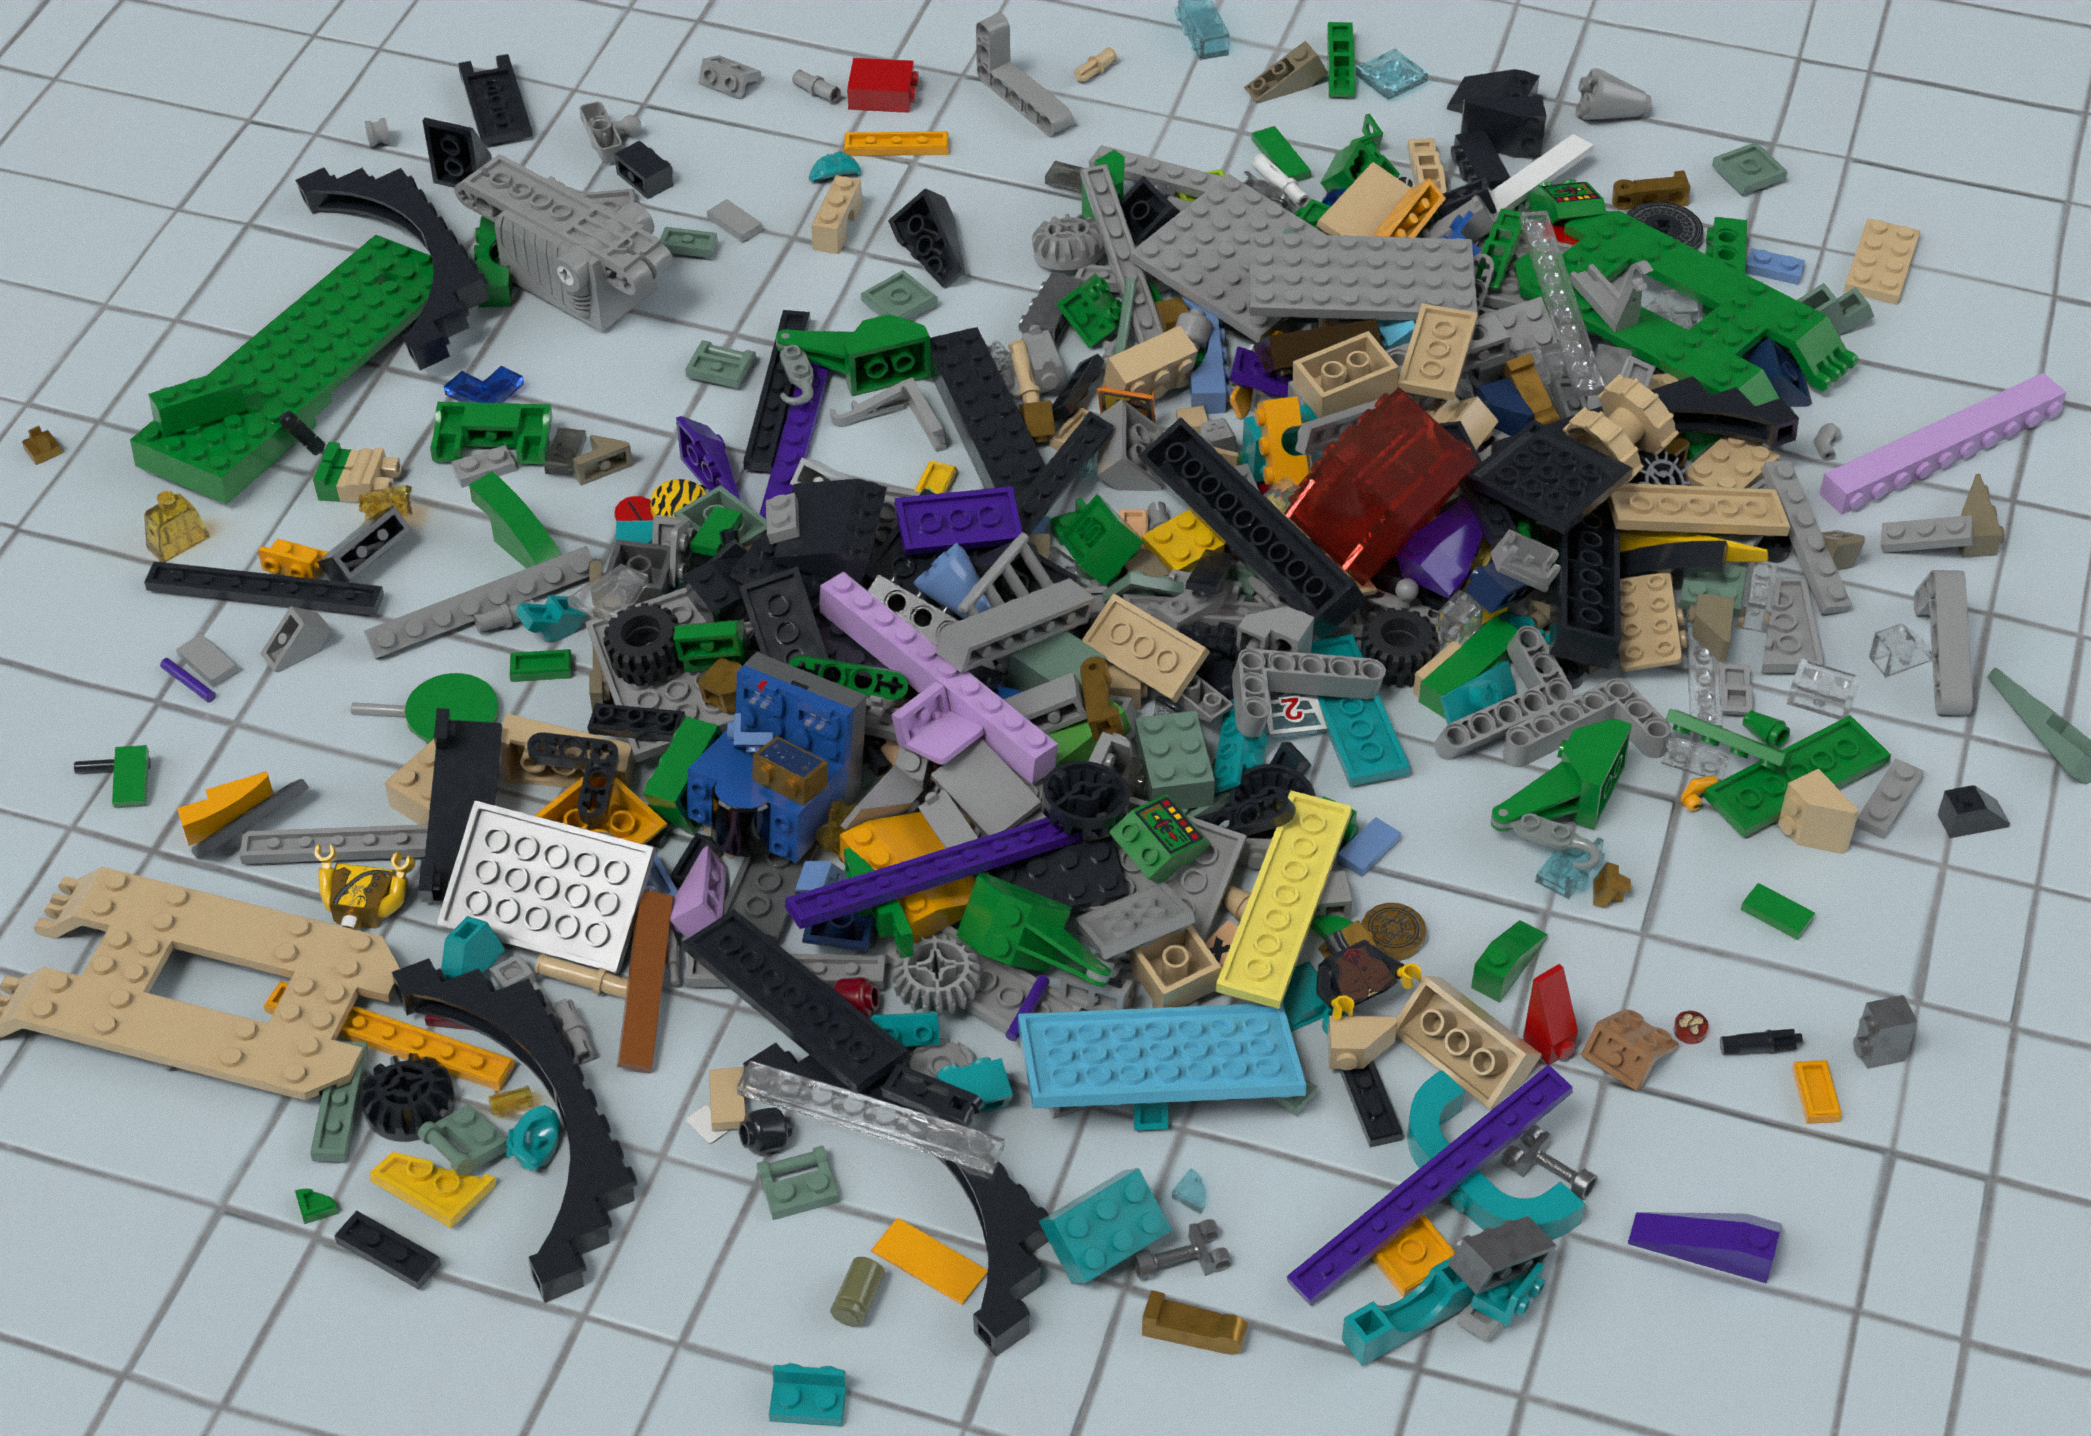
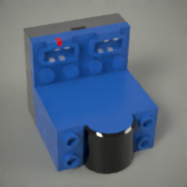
M756 652L737 671L736 713H741V732H773V739L778 736L827 761V787L806 805L802 806L752 780L753 754L746 753V748H733L734 740H727L726 730L688 768L687 818L711 827V841L718 849L729 855L753 857L769 851L797 863L830 827L828 825L833 824L861 794L867 695Z

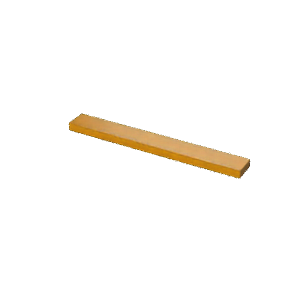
M283 981L278 983L263 1005L266 1013L273 1015L289 983ZM354 1005L338 1037L352 1042H367V1046L393 1056L397 1055L405 1060H408L409 1053H418L420 1060H423L425 1056H431L436 1059L438 1065H443L448 1069L449 1075L499 1092L516 1067L515 1059Z

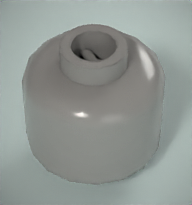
M1190 309V312L1179 315L1175 327L1181 325L1199 351V349L1207 346L1213 324L1205 317V312L1198 309Z

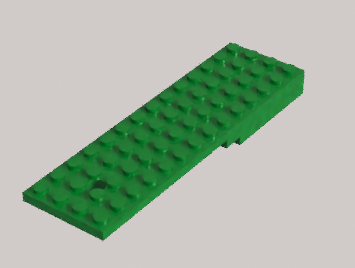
M374 235L209 373L212 374L228 368L233 370L242 383L246 411L165 437L153 420L130 439L135 466L227 505L299 442L289 433L290 429L286 430L279 423L280 416L283 413L292 411L312 430L316 427L315 417L332 403L331 393L420 316L432 287L433 258L431 255L382 236Z

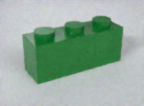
M231 368L219 370L200 378L190 379L187 382L165 387L148 394L153 420L164 437L246 411L242 383Z

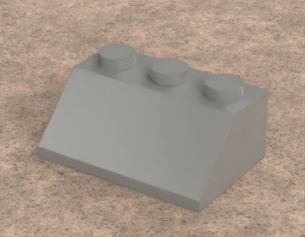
M1121 399L1099 415V417L1114 425V428L1098 449L1097 476L1116 490L1159 491L1162 488V484L1148 471L1138 455L1162 434V428L1124 399Z

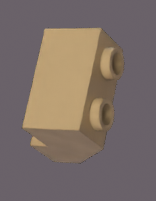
M1456 396L1454 401L1436 398L1410 430L1406 438L1417 450L1447 463L1432 433L1433 424L1461 421L1477 451L1479 446L1492 436V429L1499 421L1478 396L1462 401Z

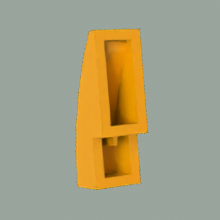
M265 771L206 789L208 799L177 808L188 845L191 846L199 843L271 796L273 790L268 772Z

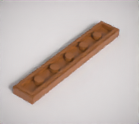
M645 890L639 902L635 919L617 1067L645 1073H650L652 1069L673 900L672 895Z

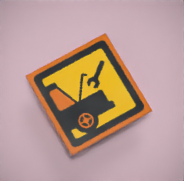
M1104 384V387L1097 388L1100 414L1121 399H1124L1156 424L1154 392L1151 396L1149 394L1106 388V384Z

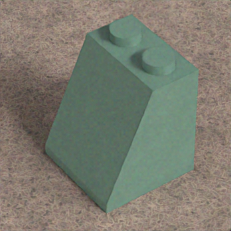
M1064 631L1015 651L1011 655L1004 687L1026 691L1074 672L1080 684H1082L1081 664L1090 657L1097 656L1106 660V656L1068 631Z

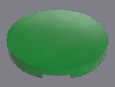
M464 673L442 674L424 681L412 691L405 705L406 722L410 732L426 741V744L434 739L437 708L450 709L451 720L496 723L499 714L497 696L492 687L484 680Z

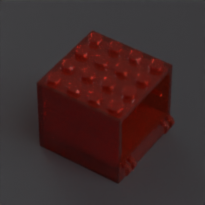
M1400 387L1391 395L1387 392L1384 393L1374 404L1376 409L1371 410L1368 408L1358 418L1356 422L1359 425L1353 426L1351 424L1340 435L1341 441L1339 440L1337 443L1332 441L1321 453L1322 457L1310 468L1312 472L1299 483L1300 487L1289 497L1288 501L1291 504L1284 513L1362 587L1396 555L1415 532L1434 518L1479 462L1471 454L1468 444L1457 441Z

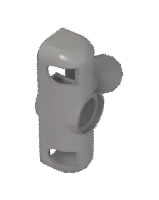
M599 101L583 104L579 108L581 120L591 139V146L598 152L600 159L606 163H614V153L623 149L622 141L617 131H623L627 135H635L641 129V121L635 115L625 116L622 121H611L603 103Z
M1404 578L1400 580L1395 587L1396 595L1378 589L1376 594L1364 596L1367 601L1360 606L1359 611L1360 615L1367 620L1372 615L1371 610L1374 604L1385 607V612L1388 611V608L1395 607L1396 610H1401L1402 607L1408 608V611L1411 612L1414 610L1420 612L1421 617L1427 616L1430 619V623L1439 628L1438 643H1440L1446 633L1449 624L1448 616L1443 612L1422 604L1417 598L1419 586L1413 579Z

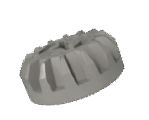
M1065 214V218L1061 219L1054 216L1050 222L1043 221L1032 235L1035 261L1039 265L1053 270H1075L1087 267L1099 261L1106 251L1096 221L1091 217L1085 219L1081 214H1078L1076 217H1070L1069 214Z

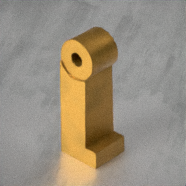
M1685 170L1674 171L1673 177L1634 181L1627 179L1618 180L1613 185L1612 204L1621 210H1631L1637 205L1654 201L1688 206L1690 184Z
M1531 353L1506 361L1504 375L1510 379L1533 411L1534 420L1544 425L1560 420L1534 367L1535 361Z
M1090 657L1081 664L1080 674L1087 721L1093 739L1098 741L1102 732L1110 735L1125 734L1118 707H1111L1108 688L1112 684V678L1107 663L1102 657Z
M1154 1290L1150 1292L1142 1317V1336L1230 1355L1241 1352L1248 1330V1323L1234 1314L1221 1315V1313L1167 1300L1165 1299V1293Z

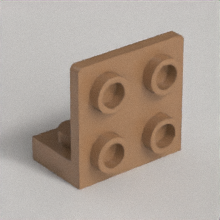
M1623 1009L1597 1021L1581 1056L1633 1090L1638 1091L1643 1087L1655 1061L1676 1051L1679 1043L1673 1040L1671 1034L1666 1030L1653 1027L1645 1022L1644 1017L1638 1012Z

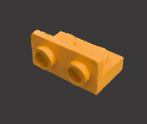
M278 538L271 548L261 546L258 550L262 570L271 574L319 579L324 572L317 561L328 553L327 551Z

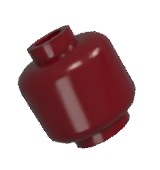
M841 978L835 983L833 990L868 1018L878 1009V988L868 978Z

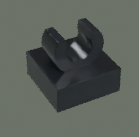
M1282 742L1270 764L1293 768L1304 776L1311 767V763L1291 742Z

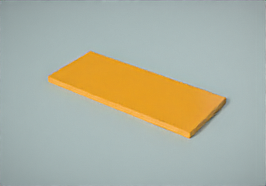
M900 1218L893 1222L871 1249L872 1253L960 1305L966 1302L988 1273V1270Z

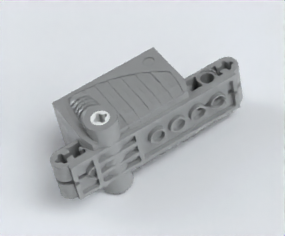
M501 154L488 161L454 187L456 197L465 207L495 222L494 227L500 264L509 268L512 283L601 332L658 289L656 277L673 264V257L670 251L662 244L661 239L652 235L655 225L651 215L639 203L629 202L619 211L615 212L609 209V207L601 205L598 201L588 198L585 194L567 187L560 181H556L554 177L550 176L546 179Z

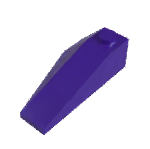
M683 416L676 417L681 461L700 483L704 485L708 492L721 485L740 499L725 452L726 447L723 438L719 434L716 435L708 425Z
M1465 497L1415 532L1396 553L1402 577L1413 579L1417 584L1448 599H1451L1468 580L1471 573V564L1474 557L1478 555L1480 550L1479 544L1484 535Z
M1636 1212L1628 1244L1766 1284L1774 1260L1781 1223L1742 1213Z

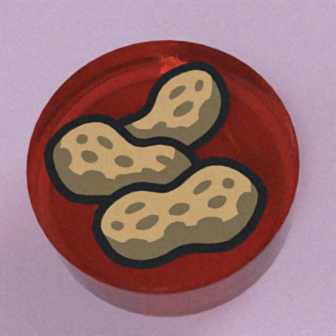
M1688 1010L1677 1015L1673 1031L1680 1041L1687 1044H1697L1705 1039L1709 1025L1707 1019L1701 1013Z

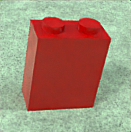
M853 58L847 87L848 110L909 113L911 102L915 103L916 87L919 84V71H914V61Z

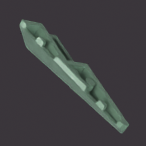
M1994 667L1987 676L2065 770L2085 785L2091 783V740L2043 702L2029 694L2026 689L2010 679L2001 670Z

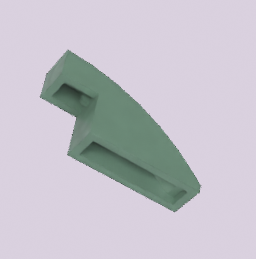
M1823 283L1797 299V301L1827 315L1838 335L1874 317L1870 304L1856 287L1836 298L1826 284ZM1774 341V342L1777 343L1781 348H1787V347H1785V346L1779 344L1778 342Z

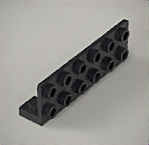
M437 708L434 729L436 751L425 860H421L418 887L421 902L443 903L474 801L495 806L502 739L501 723L451 720L450 709Z

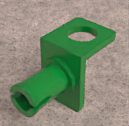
M1366 114L1362 127V132L1365 136L1353 139L1350 145L1361 140L1377 159L1382 156L1379 150L1383 132L1371 114ZM1369 125H1371L1373 129L1372 134L1370 133Z

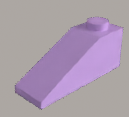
M709 846L702 849L672 902L670 922L675 931L682 933L686 939L721 918L723 914L727 867Z

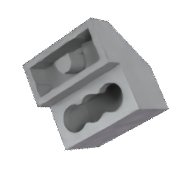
M1288 606L1245 615L1237 628L1235 662L1239 653L1244 649L1311 653L1315 617Z

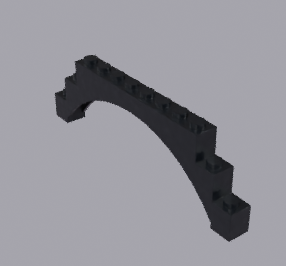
M323 167L296 179L301 197L312 214L317 211H342L376 217L406 230L429 251L433 258L432 287L419 318L410 331L403 334L402 337L410 357L420 371L449 358L450 354L447 349V345H450L449 337L470 328L466 318L470 316L468 309L489 300L486 291L489 283L484 273H479L473 258L468 259L464 246L462 244L458 245L453 231H448L442 216L438 217L431 202L428 203L423 190L418 189L412 175L407 177L402 168H399L375 179L373 175L368 176L362 167L340 178H336L335 175L330 176Z
M1694 376L1651 390L1654 394H1658V398L1668 411L1674 415L1673 421L1678 432H1701L1740 437L1767 444L1771 449L1796 440L1799 417L1780 398L1754 406L1737 387L1711 395ZM1602 406L1590 410L1604 413ZM1575 415L1546 424V426L1566 435L1562 429L1569 424V421ZM1513 436L1492 442L1491 454ZM1506 506L1517 527L1518 511Z
M430 958L393 971L392 977L395 992L407 1016L419 1013L442 1018L466 1026L489 1037L522 1061L540 1080L558 1108L569 1141L570 1163L568 1181L561 1208L550 1233L538 1253L528 1257L530 1272L544 1303L584 1287L582 1273L587 1271L582 1254L610 1243L608 1229L612 1228V1222L608 1211L635 1201L633 1187L637 1186L638 1183L632 1167H625L622 1162L624 1154L618 1140L612 1141L609 1136L611 1130L604 1114L598 1115L595 1109L598 1105L592 1089H585L582 1083L585 1080L579 1064H572L569 1058L572 1056L569 1044L565 1038H559L557 1034L559 1028L552 1013L547 1015L544 1009L546 1002L540 989L535 990L529 978L495 991L491 979L485 980L479 968L445 980L442 970L440 968L435 970Z
M776 1042L743 1063L745 1083L764 1104L772 1099L805 1100L853 1109L878 1118L903 1131L938 1158L961 1185L971 1202L982 1228L987 1249V1284L981 1309L973 1314L974 1334L995 1357L1029 1334L1030 1311L1021 1299L1040 1287L1041 1264L1033 1252L1049 1242L1038 1222L1047 1217L1049 1213L1043 1207H1037L1031 1201L1027 1190L1018 1183L1016 1185L1010 1179L1005 1167L999 1161L994 1162L988 1156L984 1145L978 1139L973 1140L967 1132L956 1130L950 1123L883 1097L882 1088L893 1070L856 1094L810 1055L797 1062L790 1051L785 1052Z

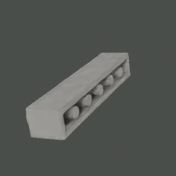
M1068 578L943 627L939 634L936 653L961 673L1087 623L1095 597Z

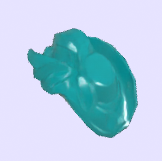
M839 151L818 159L810 171L809 180L813 182L835 177L836 175L854 173L860 176L861 169L853 157Z
M546 1105L536 1106L526 1112L516 1126L508 1131V1139L506 1141L508 1146L506 1152L507 1159L515 1156L516 1160L520 1162V1166L530 1171H536L538 1167L547 1165L556 1152L560 1137V1120L557 1112Z

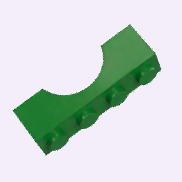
M481 216L480 227L475 228L476 243L478 245H474V259L477 261L476 265L479 273L483 272L489 283V287L486 288L489 300L478 304V308L511 307L513 288L510 270L508 267L496 264L500 258L494 227L495 222L484 216Z

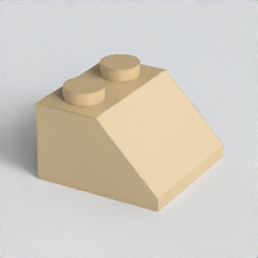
M1817 769L1788 783L1778 825L1783 833L1789 835L1797 845L1844 854L1848 852L1859 810L1820 769Z

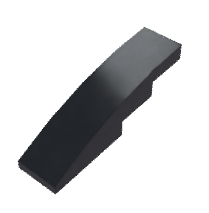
M1726 540L1688 541L1646 546L1620 552V579L1657 573H1670L1671 577L1697 578L1698 572L1724 573L1729 546Z

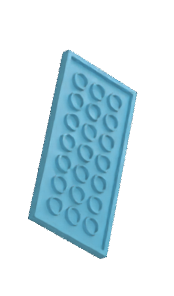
M1283 1003L1280 1009L1262 1004H1236L1018 1014L1019 1035L1032 1108L1050 1109L1054 1107H1087L1095 1105L1118 1106L1122 1104H1154L1160 1102L1204 1100L1222 1101L1226 1099L1269 1097L1289 1098L1306 1095V1082Z

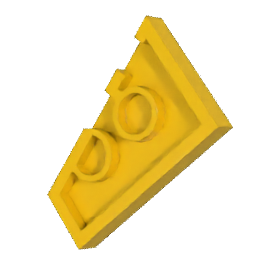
M391 1152L370 1172V1182L449 1228L455 1226L496 1187V1177L484 1174L480 1178L468 1174L458 1175L453 1169L448 1170L433 1166L430 1160L397 1152Z

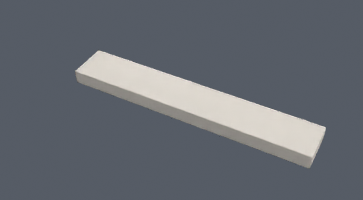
M1572 134L1493 189L1491 196L1497 210L1495 214H1492L1494 221H1497L1501 208L1512 210L1528 199V194L1537 188L1536 185L1543 182H1552L1593 152L1594 145Z

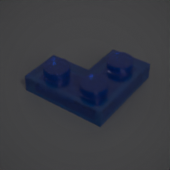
M501 365L484 381L461 371L443 387L445 395L459 402L503 403L524 385L522 375Z

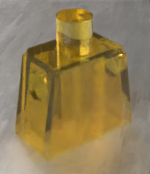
M171 491L161 492L157 496L158 504L144 513L146 547L160 562H167L210 538V534L197 510L181 494L174 495Z

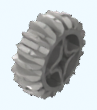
M933 934L931 939L926 940L920 936L918 944L913 942L914 956L900 958L898 954V958L894 960L892 973L894 991L897 996L901 997L903 1005L910 1004L913 1013L923 1009V1012L936 1011L940 1017L942 1011L947 1010L953 1015L956 1006L965 1009L967 1001H973L975 992L979 991L981 977L979 959L977 954L972 953L970 945L962 946L960 938L950 941L948 934L943 939H938ZM935 971H938L939 979L935 978Z

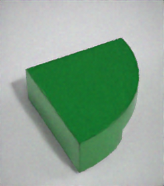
M1326 915L1313 919L1311 928L1324 939L1338 930H1343L1354 922L1344 917Z
M309 1188L295 1190L304 1224L339 1214L337 1206L330 1196L313 1192V1189Z

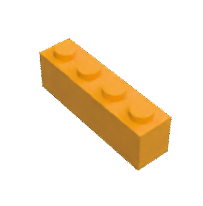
M1429 178L1406 192L1372 236L1415 238L1446 198Z

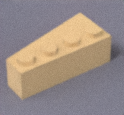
M506 713L502 726L500 750L506 782L569 788L584 776L585 770L540 765L530 760L527 749L529 738L533 734L546 732L612 741L616 744L619 753L616 777L630 788L636 765L630 743ZM541 745L540 749H537V751L543 752V749L546 748L547 745ZM556 746L557 752H555V754L558 755V746ZM571 747L564 754L568 757H577L581 754L582 750L577 747ZM587 750L588 758H590V753H592V751ZM603 753L600 759H606V756L609 755V753Z

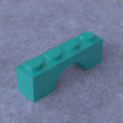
M1452 1257L1434 1266L1424 1281L1401 1300L1384 1306L1377 1305L1372 1301L1344 1317L1341 1340L1362 1367L1463 1310L1472 1302L1475 1293L1448 1265Z

